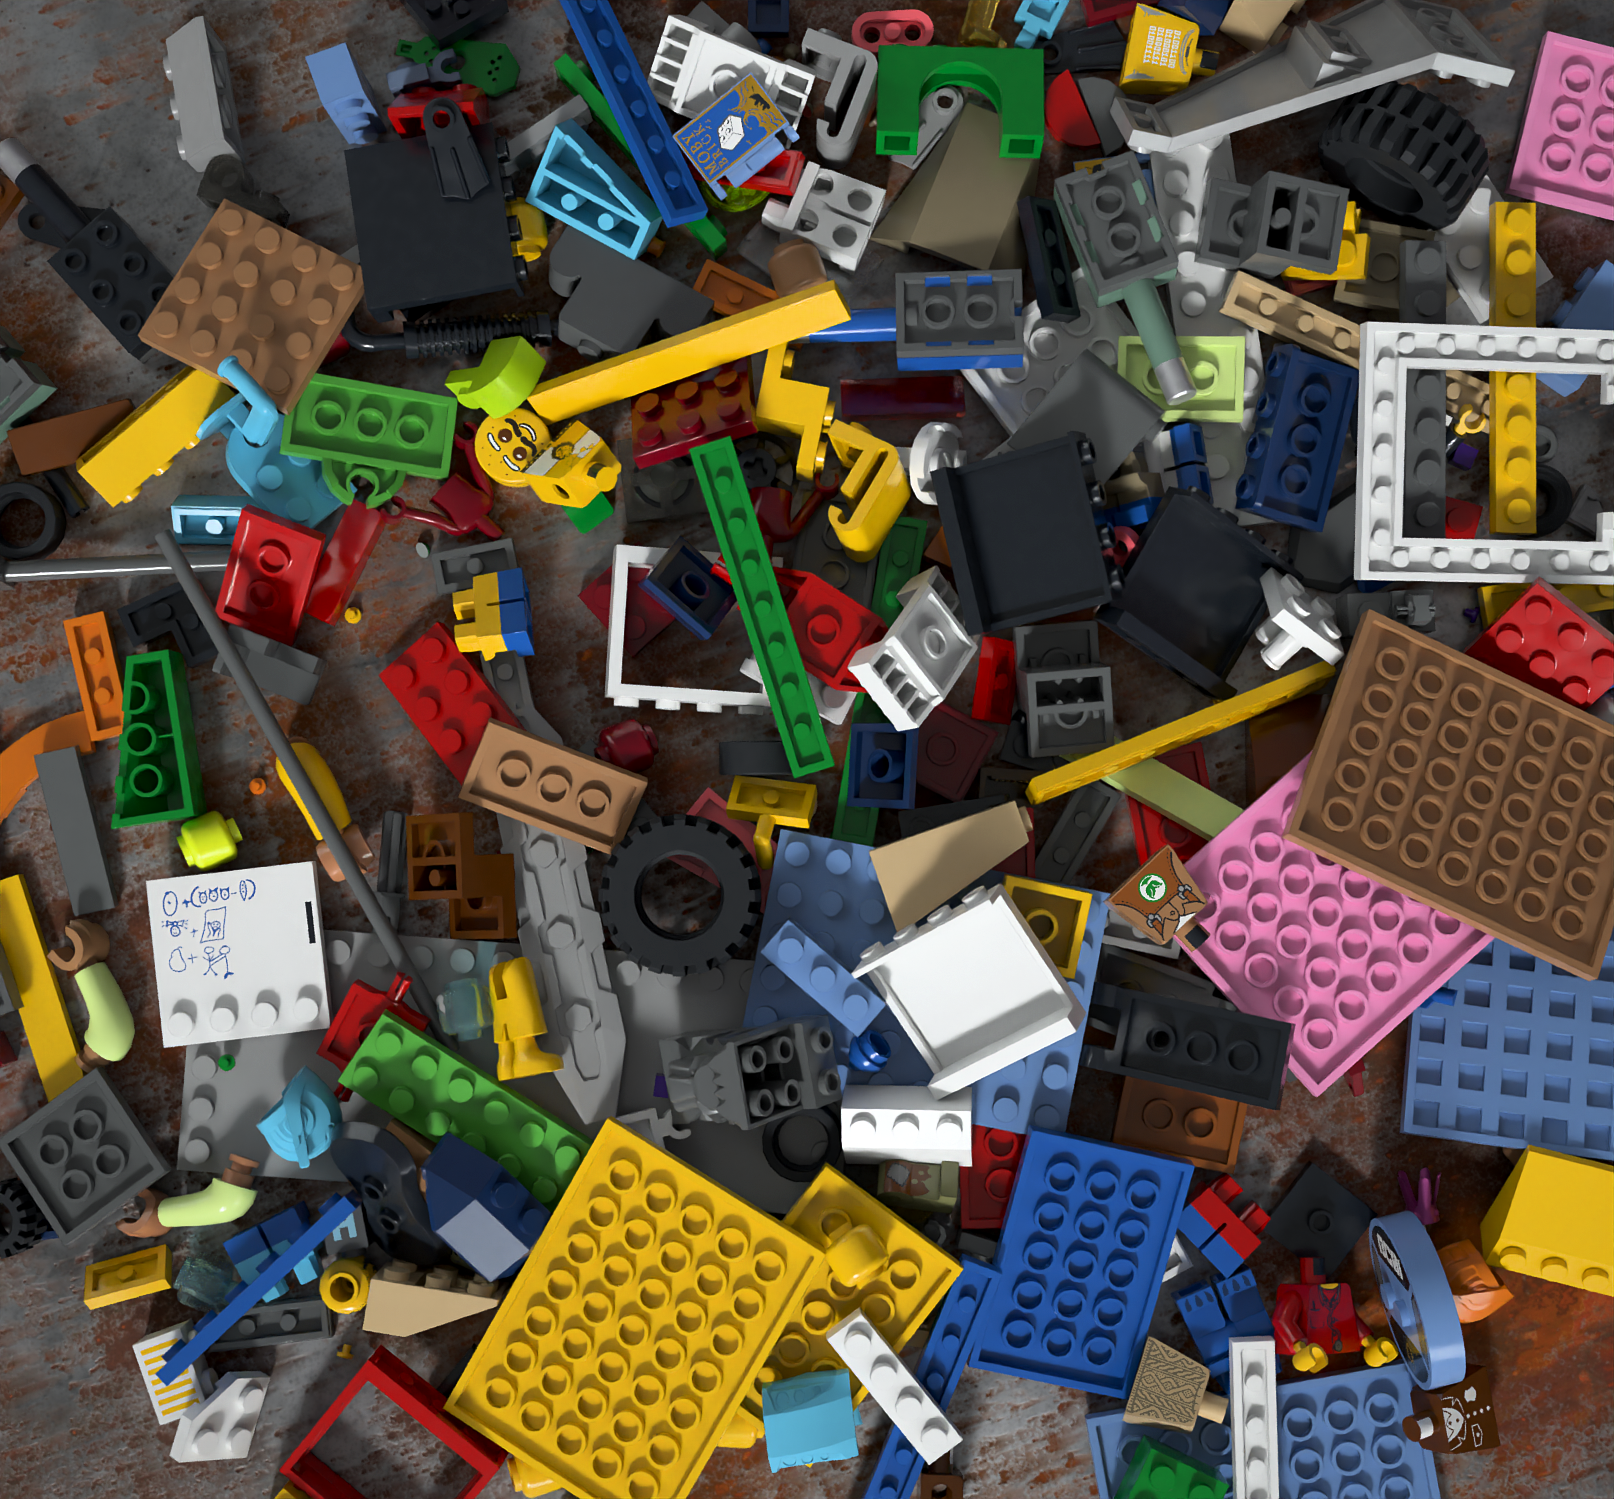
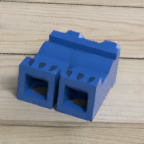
M1244 1262L1228 1278L1221 1272L1209 1276L1227 1317L1225 1319L1218 1306L1213 1289L1205 1279L1170 1293L1204 1367L1211 1371L1210 1376L1212 1378L1215 1377L1226 1394H1230L1229 1337L1271 1336L1274 1339V1329L1257 1290L1256 1281L1251 1269ZM1275 1354L1276 1374L1282 1371L1279 1354Z

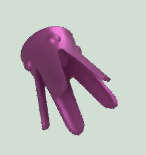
M1426 1167L1420 1171L1418 1201H1416L1406 1173L1399 1170V1177L1397 1178L1406 1203L1405 1211L1413 1212L1426 1230L1425 1225L1433 1224L1440 1220L1436 1201L1441 1172L1437 1174L1432 1201L1430 1171Z

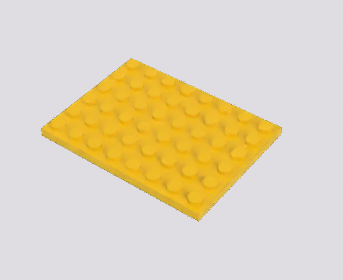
M610 1116L606 1119L443 1409L580 1499H686L823 1263L826 1249L626 1124Z

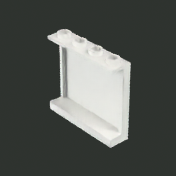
M1001 883L989 890H986L984 886L974 889L961 900L963 904L954 909H951L949 905L939 908L927 918L928 923L919 928L914 923L906 926L893 936V942L885 946L881 942L871 945L859 955L862 961L851 973L854 979L865 973L868 974L934 1073L927 1088L936 1101L1077 1032L1086 1015V1011Z

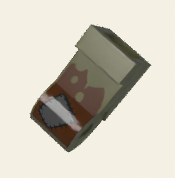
M900 1159L885 1160L879 1164L877 1200L887 1205L901 1206L906 1209L951 1214L957 1200L959 1162L942 1161L941 1165L912 1163Z

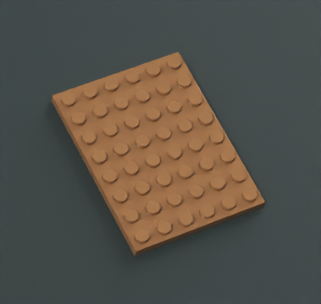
M1368 609L1361 615L1282 838L1587 981L1598 979L1614 927V725L1380 613Z

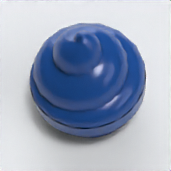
M868 1030L866 1033L862 1032L859 1037L854 1036L849 1045L848 1057L850 1061L848 1067L853 1071L866 1073L882 1070L887 1065V1059L891 1056L889 1044L881 1034L874 1030Z

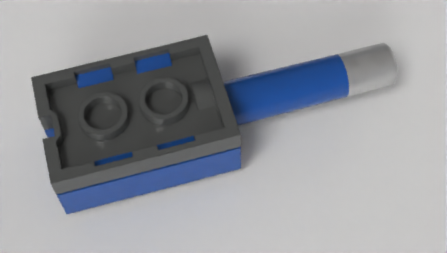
M1022 269L895 273L896 307L850 309L851 320L788 341V344L896 341L898 371L1022 368L1024 353L1023 316H1021L1023 301Z

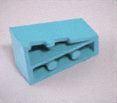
M572 118L555 125L525 201L629 258L637 259L647 252L649 243L656 235L663 219L657 205Z

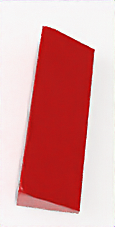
M353 499L351 506L348 505L317 567L305 613L335 627L386 525L381 519L379 510L375 508L367 509L366 504Z

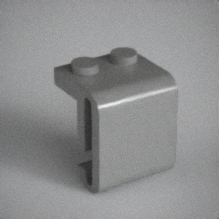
M808 28L802 41V64L814 69L815 77L831 83L824 103V121L817 119L816 154L818 160L825 167L841 169L851 160L875 97L878 64L876 57L870 51L842 41L841 36L837 33L823 28L818 31ZM858 83L839 134L836 137H830L829 130L836 131L852 87Z

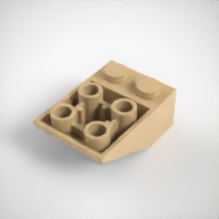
M393 1258L392 1262H386L371 1278L362 1330L406 1337L496 1307L508 1290L509 1282L501 1280L489 1282L478 1273H475V1276L459 1274V1269L450 1265L439 1264L434 1265V1269L417 1267L413 1263Z

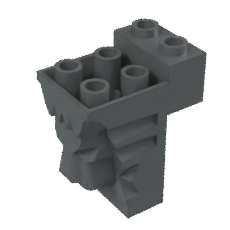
M828 1014L788 1017L757 1027L684 1032L659 1040L673 1124H689L697 1120L715 1121L716 1123L728 1121L731 1125L737 1124L742 1130H750L802 1109H817L842 1099L841 1080L837 1070L833 1035L830 1030Z

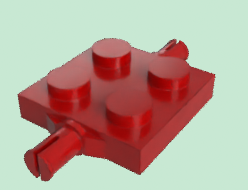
M397 972L388 992L380 991L360 979L354 981L316 1054L335 1064L342 1073L385 1009L424 1033L431 1019L410 1008L402 1000L410 984L413 982V978L408 975L404 979L406 974ZM339 1083L333 1093L337 1099L342 1095L340 1100L349 1102L354 1091Z

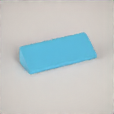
M179 495L171 505L175 539L178 544L232 545L241 510L247 503L260 509L262 508L251 496Z

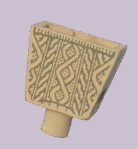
M1148 1337L1122 1421L1191 1434L1197 1415L1222 1424L1229 1399L1205 1391L1211 1372L1208 1368L1157 1339Z

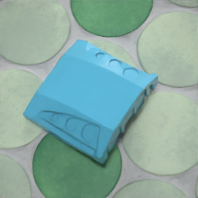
M849 1368L807 1372L787 1379L763 1383V1420L768 1459L772 1473L778 1472L781 1468L822 1461L843 1460L859 1455Z

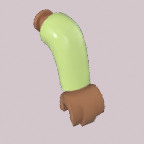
M230 1153L228 1160L233 1162L231 1168L225 1167L222 1178L214 1177L212 1183L205 1190L193 1194L168 1197L162 1191L148 1187L137 1195L145 1199L146 1202L145 1210L140 1219L124 1217L115 1223L116 1227L128 1236L147 1238L149 1236L160 1237L166 1235L173 1227L231 1222L243 1216L254 1203L258 1191L251 1188L255 1176L251 1175L253 1168L258 1169L260 1162Z

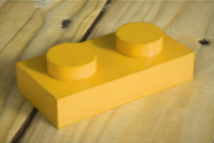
M164 1244L87 1265L85 1268L84 1285L85 1304L92 1310L171 1288V1250Z

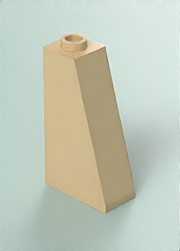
M1012 800L869 850L896 931L899 932L906 926L915 924L1027 844L1029 839L1026 832L1032 831L1033 827L1026 807L1017 808L1016 802Z

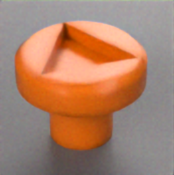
M255 778L250 782L249 788L254 794H262L266 790V782L261 778Z

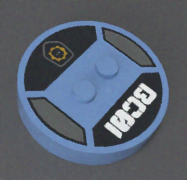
M1409 1210L1372 1219L1369 1226V1244L1374 1274L1391 1332L1410 1374L1423 1390H1430L1463 1381L1466 1373V1357L1460 1321L1446 1274L1427 1231L1417 1216Z

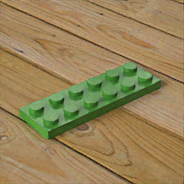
M387 1009L384 1010L338 1079V1082L433 1142L438 1144L446 1132L451 1133L495 1160L551 1213L558 1206L594 1142L588 1136L506 1084L498 1081V1079Z

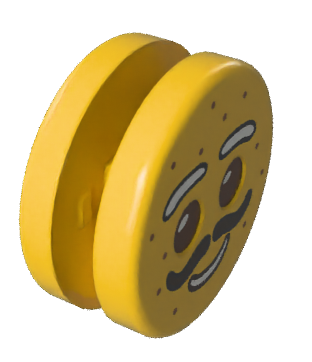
M517 407L499 418L493 419L489 415L481 423L475 437V453L479 464L493 480L508 487H525L529 483L520 471L553 438L544 422L536 414L527 409Z

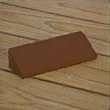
M127 398L8 430V439L22 476L27 477L75 464L79 457L136 410L132 400Z

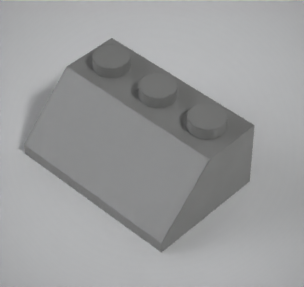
M204 16L195 17L166 39L168 55L163 56L165 73L169 81L173 80L175 95H170V106L175 120L180 121L182 135H177L176 137L179 154L182 160H186L197 172L246 164L226 46Z

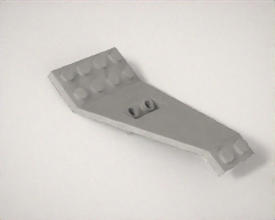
M1365 0L1319 23L1309 20L1306 28L1294 26L1290 38L1154 105L1115 96L1110 113L1130 149L1142 154H1150L1152 150L1169 153L1426 70L1445 79H1451L1453 74L1464 76L1467 81L1474 85L1489 88L1491 83L1508 87L1515 69L1456 8L1423 0Z

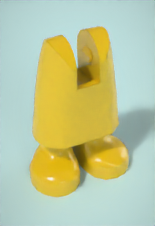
M519 957L508 962L504 961L494 964L489 970V989L494 1043H498L499 1051L497 1063L498 1081L525 1078L565 1069L563 1058L555 1053L541 1051L535 1039V1036L548 1033L531 961L527 957Z

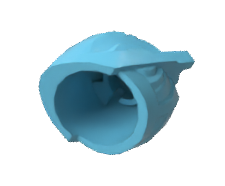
M306 1065L300 1069L281 1092L283 1098L256 1125L277 1155L288 1161L299 1162V1166L302 1169L309 1167L310 1159L317 1157L331 1146L332 1129L336 1124L343 1122V1113L337 1097L329 1086Z

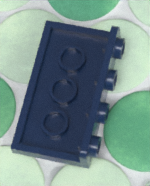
M1290 343L1274 347V351L1266 363L1267 379L1264 392L1260 395L1256 404L1257 420L1254 432L1246 444L1247 461L1244 473L1236 485L1237 502L1235 509L1318 533L1323 532L1359 385V370L1301 352L1300 346Z

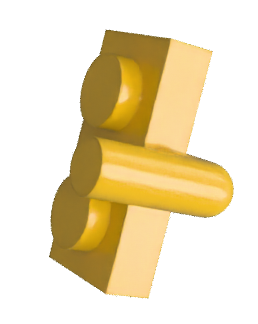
M735 775L726 806L727 817L758 822L753 842L760 868L770 869L774 865L770 840L774 824L809 829L818 795L817 787L813 784Z

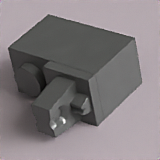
M1433 589L1354 593L1335 599L1337 627L1342 634L1339 637L1340 640L1354 638L1361 615L1368 609L1380 613L1423 635L1436 631Z

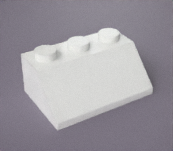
M845 1085L841 1106L842 1149L846 1164H880L885 1160L900 1159L912 1163L941 1165L942 1161L959 1162V1166H972V1087H963L936 1101L927 1086Z

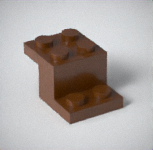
M473 812L406 816L409 900L449 899L450 939L517 938L514 853L474 855L475 831L473 828Z

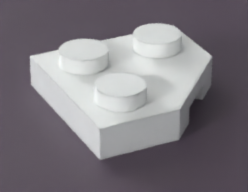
M261 1371L227 1372L215 1383L217 1390L201 1405L196 1402L193 1403L181 1415L169 1456L179 1463L247 1458L270 1377Z

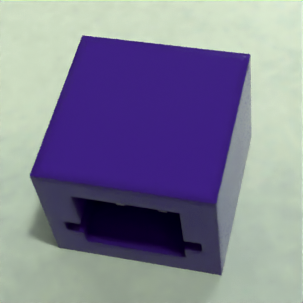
M1461 443L1450 455L1447 463L1467 471L1471 469L1479 450Z
M656 1074L653 1092L655 1097L669 1098L665 1074Z

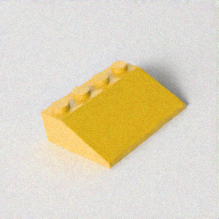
M1528 1144L1480 1224L1485 1263L1509 1271L1614 1297V1166Z

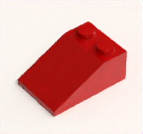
M472 84L455 85L452 90L436 91V89L431 87L414 88L412 93L400 94L387 108L388 117L401 139L426 135L423 111L431 100L438 97L453 100L459 106L468 127L490 123L489 101L484 89L477 88V86ZM442 110L435 112L434 119L438 125H449L450 117L448 113Z

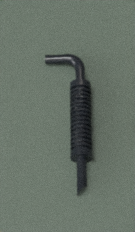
M548 309L535 310V315H532V311H527V315H524L522 311L519 312V316H516L515 312H511L510 317H507V313H502L500 318L499 314H494V318H491L490 314H486V319H482V315H477L476 320H474V316H469V320L462 316L461 321H457V317H453V322H449V318H444V322H441L440 318H438L436 323H432V319H427L428 324H424L423 320H419L417 325H415V320L402 321L403 332L372 335L358 328L355 310H353L342 328L341 334L352 347L361 351L374 352L406 349L407 359L419 358V354H423V358H427V353H431L432 357H436V352H440V356H444V352H448V356L453 355L452 351H456L457 355H461V350H464L465 354H469L471 349H473V354L478 353L477 349H481V352L485 353L491 340L522 336L533 348H535V344H538L539 348L552 347V336H558L559 319L550 320Z

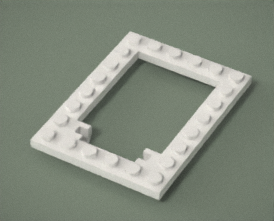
M1365 322L1360 324L1354 580L1533 583L1540 576L1549 584L1614 585V512L1597 513L1596 542L1402 538L1407 368L1601 375L1600 404L1611 405L1614 404V330Z

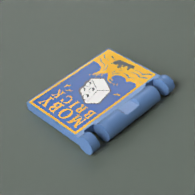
M749 73L672 136L721 201L728 196L724 188L717 182L722 177L726 176L735 189H737L785 150L775 136L783 129L786 136L793 143L800 138L752 73Z

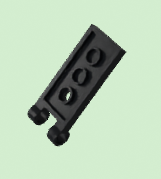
M1094 981L1090 1002L1122 1009L1115 1049L1082 1043L1079 1065L1267 1109L1280 1110L1296 1024ZM1160 1031L1166 1032L1169 1036V1043L1163 1048L1159 1047L1155 1041V1037Z

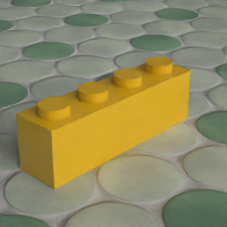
M187 365L75 461L77 472L113 508L121 501L124 503L130 502L143 489L141 484L152 474L159 476L170 468L174 462L172 457L183 447L189 450L201 441L196 436L201 424L212 413L237 395L236 391L231 386Z

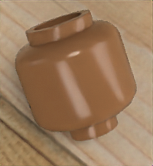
M794 239L780 244L773 249L774 255L770 258L767 267L779 297L783 298L827 282L828 276L819 250L815 245L805 243L803 239Z

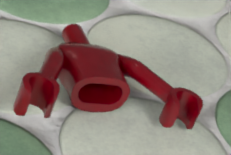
M467 421L463 424L464 429L472 435V439L464 440L454 433L453 444L460 450H465L470 468L479 488L471 484L458 471L429 501L444 516L406 506L402 498L392 496L391 501L400 509V513L398 515H390L385 509L381 508L380 516L385 523L395 525L400 523L403 518L434 526L454 536L467 534L476 527L492 542L498 541L503 536L505 531L488 516L493 508L495 495L490 479L476 457L475 437L478 427L474 423Z
M820 472L816 473L815 491L795 515L792 522L791 507L793 495L790 491L775 487H754L750 490V498L771 561L774 543H784L796 537L823 500H830L838 494L839 475L835 473V482L831 486H823L820 483Z

